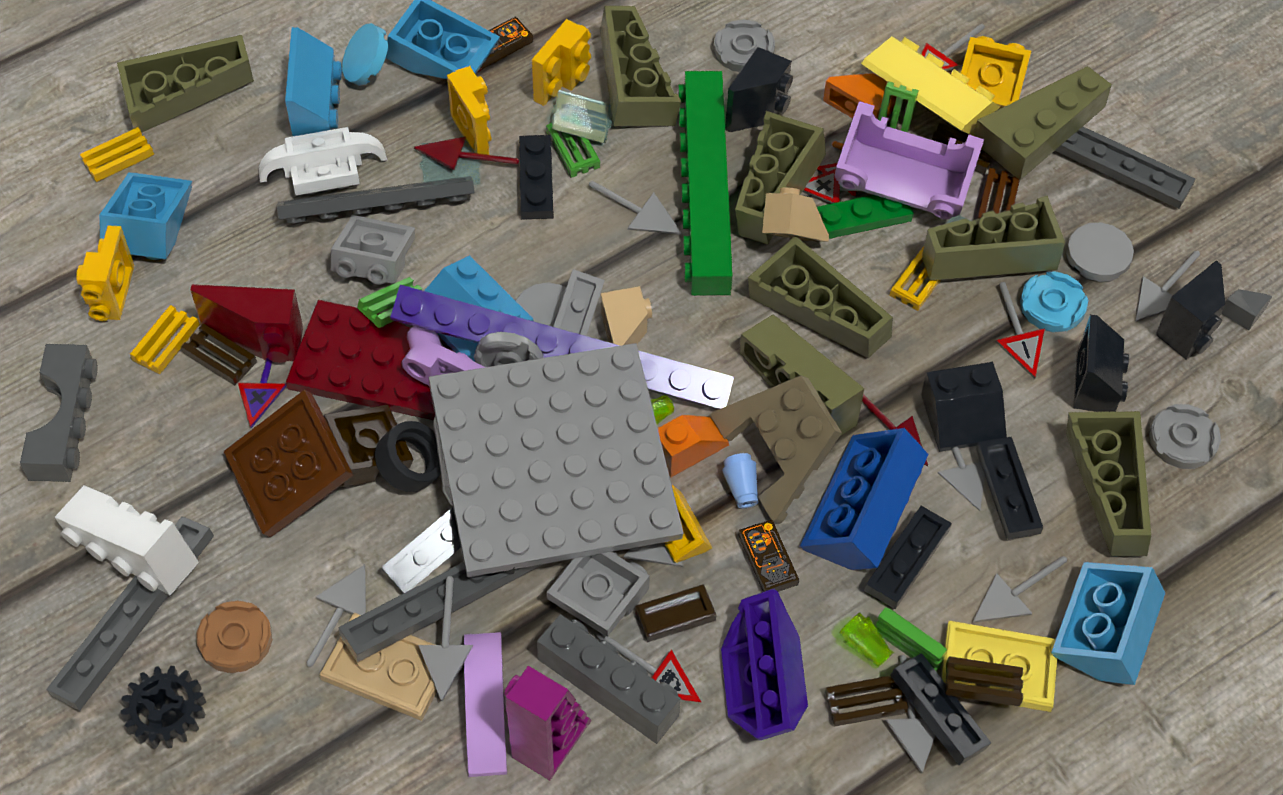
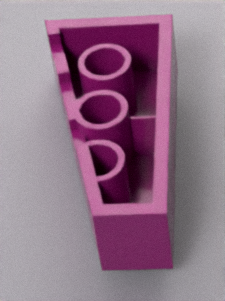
M527 666L521 676L515 675L510 680L504 692V696H506L507 726L509 727L511 754L513 759L550 781L590 724L591 719L587 717L585 711L581 710L580 704L575 702L576 699L567 688L532 667Z

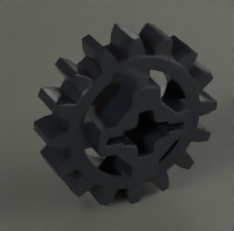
M156 666L154 675L151 677L144 672L140 673L142 682L139 685L130 682L128 686L132 695H124L121 698L124 706L127 708L122 709L120 713L123 720L127 721L125 727L129 734L135 733V737L140 744L149 738V743L154 749L158 747L160 741L164 740L168 748H172L173 739L176 737L186 742L187 735L185 732L188 729L196 732L199 730L195 718H205L206 715L203 707H201L206 703V698L203 692H200L202 688L198 680H192L187 670L178 676L175 666H170L167 673H162L160 667ZM178 689L187 694L188 700H184L183 696H179ZM139 713H143L144 717L148 718L149 726L140 720Z

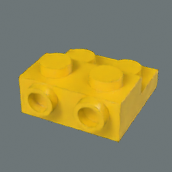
M566 19L533 57L532 76L535 102L545 106L551 97H556L562 87L572 91L579 81L583 82L588 76L590 70L588 62L591 59L588 40L591 38V33L585 26Z
M985 36L970 37L961 74L969 78L968 86L975 90L978 86H981L995 96L992 101L1000 106L999 109L1019 100L1031 50H1026L1024 46L1016 43H1009L1007 45L996 43L992 38Z
M468 66L447 74L451 117L462 135L466 136V141L473 153L489 155L488 142L492 141V137L487 127L490 115L485 95L488 94L484 79L481 76L477 77L472 68Z
M108 225L104 239L101 238L99 240L98 253L86 252L83 265H79L77 269L76 279L77 284L82 287L81 296L84 298L85 304L90 307L89 316L95 320H120L135 265L121 226Z

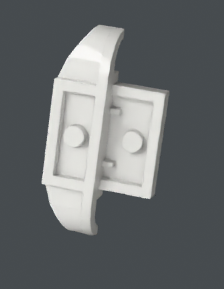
M348 127L285 138V144L273 148L261 160L259 178L260 183L267 182V176L271 171L284 168L285 177H292L295 195L314 194L318 191L335 188L343 189L360 184L356 167L357 165H362L360 154L373 153L381 161L387 160L384 147L378 139L365 133L349 132Z

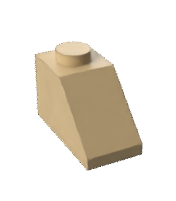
M783 187L780 188V193H766L762 233L790 239L796 236L801 241L828 242L829 234L813 198L800 195V189Z
M640 286L601 293V315L608 342L620 346L634 343L638 345L647 333V319L652 318V308L649 298L643 299Z

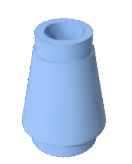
M740 453L724 459L722 472L737 502L738 508H749L757 505L756 462L752 460L751 455Z

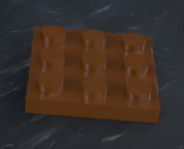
M305 389L224 450V454L262 533L268 537L275 535L353 476L312 393Z

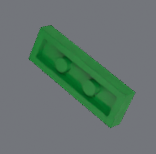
M877 195L817 207L829 234V239L912 222L913 211L909 205Z

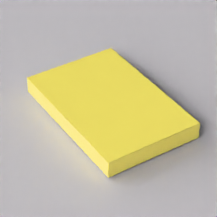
M948 621L944 646L947 652L942 664L941 678L946 684V662L949 656L1023 667V675L1021 677V680H1023V688L1021 690L1023 701L1019 707L1051 712L1054 705L1057 658L1051 652L1056 639ZM954 680V683H960V684H966V685H973V686H975V683H968V682H961V681H955V680ZM990 686L993 689L1012 691V689Z

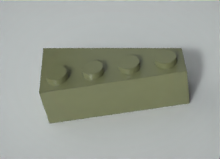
M604 6L600 36L613 126H675L681 100L677 93L674 94L670 86L671 79L668 73L663 71L659 63L660 57L656 48H652L648 40L649 34L636 7Z
M242 35L117 62L131 122L134 129L138 127L141 133L254 81Z
M1086 66L978 119L974 136L984 139L981 149L1021 180L1106 107L1112 84Z
M766 111L764 126L759 133L755 155H752L748 177H745L735 212L739 235L768 245L774 235L762 233L766 193H780V188L785 187L800 189L801 194L826 156L824 128Z
M1047 195L1037 198L1036 203L1027 206L1022 202L1011 205L1009 211L996 214L994 211L983 213L981 218L969 221L965 218L929 228L922 256L929 280L1058 270L1065 240Z
M796 236L748 277L749 298L867 358L892 337L893 317Z
M772 314L741 334L739 353L771 388L798 376L807 377L841 430L842 434L840 436L857 426L865 388L793 331L786 323Z
M1140 411L1068 412L1066 436L1110 556H1147L1151 540V524Z

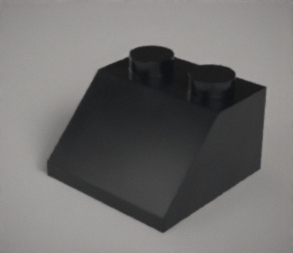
M756 48L728 88L726 131L735 132L763 126L766 111L778 115L779 113L784 114L791 101V96H788V90L793 82V75H790L791 60L763 48Z
M1216 260L1171 297L1156 332V335L1185 360L1196 351L1199 354L1203 353L1211 345L1214 339L1211 337V334L1222 322L1220 315L1225 306L1222 264Z
M1090 314L1077 350L1073 408L1094 412H1116L1119 402H1125L1127 397L1128 382L1123 381V373L1126 374L1128 369L1129 353H1124V338L1098 315Z
M993 362L926 372L921 396L939 452L949 451L954 447L959 449L977 446L978 442L1007 437L1003 389Z

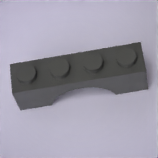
M45 345L39 373L47 391L59 396L62 400L57 414L50 422L41 428L26 432L20 465L28 481L71 482L73 469H77L79 466L80 452L78 444L79 439L85 436L86 421L84 414L85 409H89L91 406L92 392L90 384L91 379H96L98 371L97 360L92 358L87 345Z

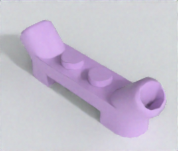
M413 326L407 334L410 351L402 360V366L409 375L429 385V376L485 368L472 361L467 355L460 352L455 353L441 346L437 332Z

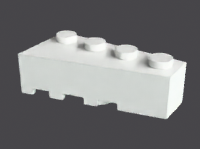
M84 485L55 516V519L63 528L61 535L75 547H78L80 544L84 545L86 550L97 560L103 562L105 558L108 559L120 573L125 576H129L131 573L134 574L143 586L153 592L158 588L171 595L199 563L173 522L164 519L160 524L156 521L157 518L154 514L144 511L140 515L132 505L125 502L119 505L111 496Z

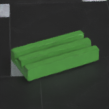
M888 81L878 120L881 121L882 117L886 118L891 95L896 96L890 127L896 129L903 99H906L908 104L901 131L908 133L919 90L912 89V91H908L906 86L903 85L897 88L894 87L893 82Z
M576 116L570 117L571 119L577 120ZM566 118L561 121L568 124L569 119ZM569 121L570 125L582 128L579 122ZM554 123L546 125V132L548 135H551V142L571 178L577 176L578 171L584 174L589 172L590 167H593L594 170L600 168V160L588 138L576 135L588 159L584 160L570 133L560 131L577 162L574 163L556 129H553Z
M407 277L359 299L357 308L380 328L394 321L390 317L400 284L422 290L419 285L413 286L414 280ZM388 309L387 311H385V312H383V313L377 315V313L382 312V311Z
M885 607L878 616L877 627L874 632L911 658L922 653L937 672L944 661L947 652L946 647L890 608Z

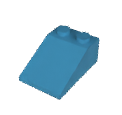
M414 0L387 36L388 51L386 59L413 73L447 79V74L468 66L476 74L498 43L500 36L432 0Z
M128 172L99 214L100 239H104L108 225L121 226L130 254L145 256L150 260L167 259L177 240L192 190V181Z

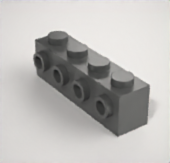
M560 614L537 640L539 661L657 744L679 717L681 698L678 697L677 691L665 682L658 683L648 676V672L642 665L635 661L628 662L618 655V651L612 644L605 640L598 641L579 621L575 619L570 621Z

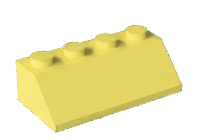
M891 36L864 58L861 63L886 81L893 82L897 88L903 85L906 86L908 91H912V89L919 90L916 101L961 131L972 136L975 134L977 120L997 111L1000 107L992 101L995 96L981 86H978L976 90L968 86V77L953 69L951 74L942 69L944 65L942 60L931 53L924 57L917 52L920 46L906 37L899 41Z

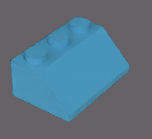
M291 27L285 97L292 136L338 129V111L334 109V104H340L339 85H336V80H341L342 78L341 62L335 61L332 47L298 27Z
M470 255L444 267L424 290L429 293L533 321V318ZM438 333L440 338L455 353H463L475 362L474 353L478 345L477 343Z
M1084 562L1051 652L1053 656L1099 681L1135 685L1165 596V591L1153 567Z

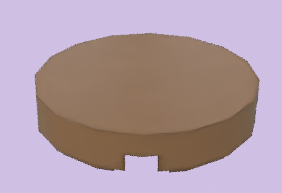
M239 600L224 602L216 606V610L209 615L208 613L205 615L197 630V646L205 662L214 669L227 673L247 671L258 665L268 654L272 643L271 625L266 615L254 604Z

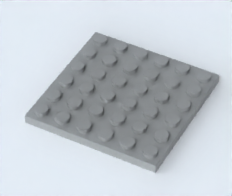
M636 343L429 376V386L467 577L512 570L514 567L517 569L675 541L683 538L684 533Z

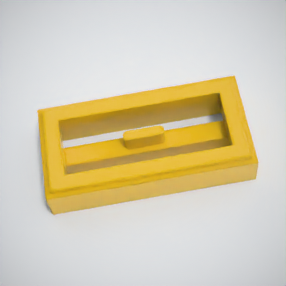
M137 127L81 153L80 156L94 180L98 182L153 156L154 152L151 145L147 143L145 136H142L140 129Z
M924 246L892 287L889 295L894 299L896 297L901 298V302L906 305L908 303L912 304V308L919 311L941 281L929 280L918 297L914 294L928 277L925 267L908 291L903 289L923 262Z
M169 305L130 353L132 361L161 374L181 349V346L199 327L198 318L194 316L189 318L186 312L182 310L177 312L176 307ZM183 324V325H184L183 328L179 331V333H178V334L175 336V338L171 341V337L173 336V334H174V333L177 331V329ZM166 347V349L157 358V360L153 362L152 360L156 357L160 350Z

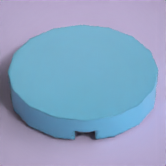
M372 23L365 24L350 39L342 64V72L345 79L358 86L366 85L370 82L368 80L370 75L376 76L381 70L388 51V41L384 39V36L387 34L384 29Z
M1052 271L1046 272V275L1038 276L1037 274L1028 280L1022 291L1020 305L1022 313L1027 320L1039 329L1045 328L1046 331L1065 332L1077 327L1084 319L1088 298L1082 291L1083 287L1079 281L1067 274Z

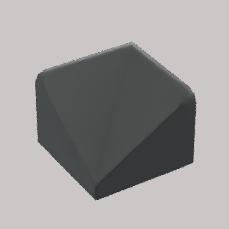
M1238 289L1225 301L1221 314L1250 330L1266 310L1272 296Z

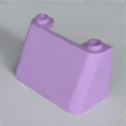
M859 101L835 171V178L840 186L848 190H861L932 212L941 219H951L961 213L984 139L968 135L967 140L962 144H955L956 139L950 138L948 145L887 127L888 118L882 117L881 121H879L873 115L874 106Z

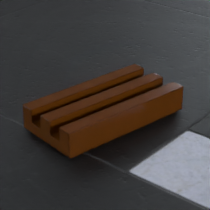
M989 168L977 219H980L982 214L986 213L993 182L999 183L993 211L998 214L1005 185L1011 186L1006 211H1009L1011 205L1015 204L1020 180L1015 176H1008L1006 171L996 174V169Z

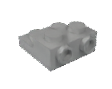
M352 215L331 248V271L337 272L344 278L353 276L368 278L374 284L396 283L405 267V255L415 239V227Z
M615 551L574 558L547 591V599L608 637L625 614L629 616L635 605L639 603L649 590L650 576L642 566L635 562L628 563L617 556Z

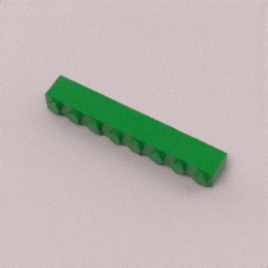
M685 71L684 84H678V96L681 103H684V108L679 109V127H685V133H680V152H686V158H681V177H687V183H682V203H688V209H683L682 224L683 229H689V236L683 237L684 256L690 255V263H684L685 283L691 282V296L731 295L733 273L722 71Z

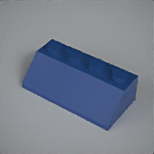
M905 428L852 435L800 547L808 553L850 570L878 568L929 454Z

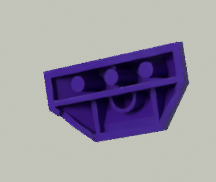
M771 589L741 600L738 607L739 613L732 622L721 647L728 718L760 741L794 731L808 707L800 637L778 591Z

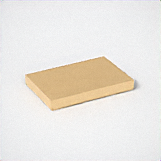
M353 613V615H352V617L350 618L349 621H351V620H353V619H355V618H357V617H359V616H361V615H359V614H357V613ZM409 635L357 662L340 637L320 673V678L322 681L422 721L437 693V689L418 645L435 644Z

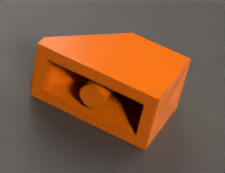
M874 73L832 76L826 80L823 101L851 118L854 117L859 101L874 106L873 115L878 119L888 81ZM891 95L886 118L894 110L896 96Z
M681 415L658 427L670 478L729 446V441L723 438L710 417Z

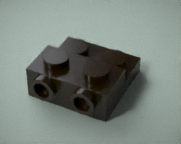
M389 405L324 414V418L353 473L351 478L341 484L342 487L375 482L378 473H380L375 459L377 443L389 430L397 425ZM397 440L395 445L397 455L401 462L407 468H410L414 460L404 440Z

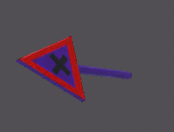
M266 358L260 383H238L251 428L286 387V384L267 383L273 362Z

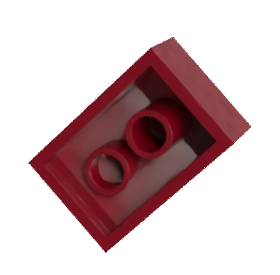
M191 285L190 290L201 325H207L263 360L268 358L276 363L295 360L303 334V323L295 289Z

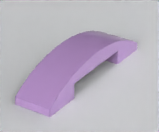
M501 632L464 635V645H473L464 662L469 777L507 775Z

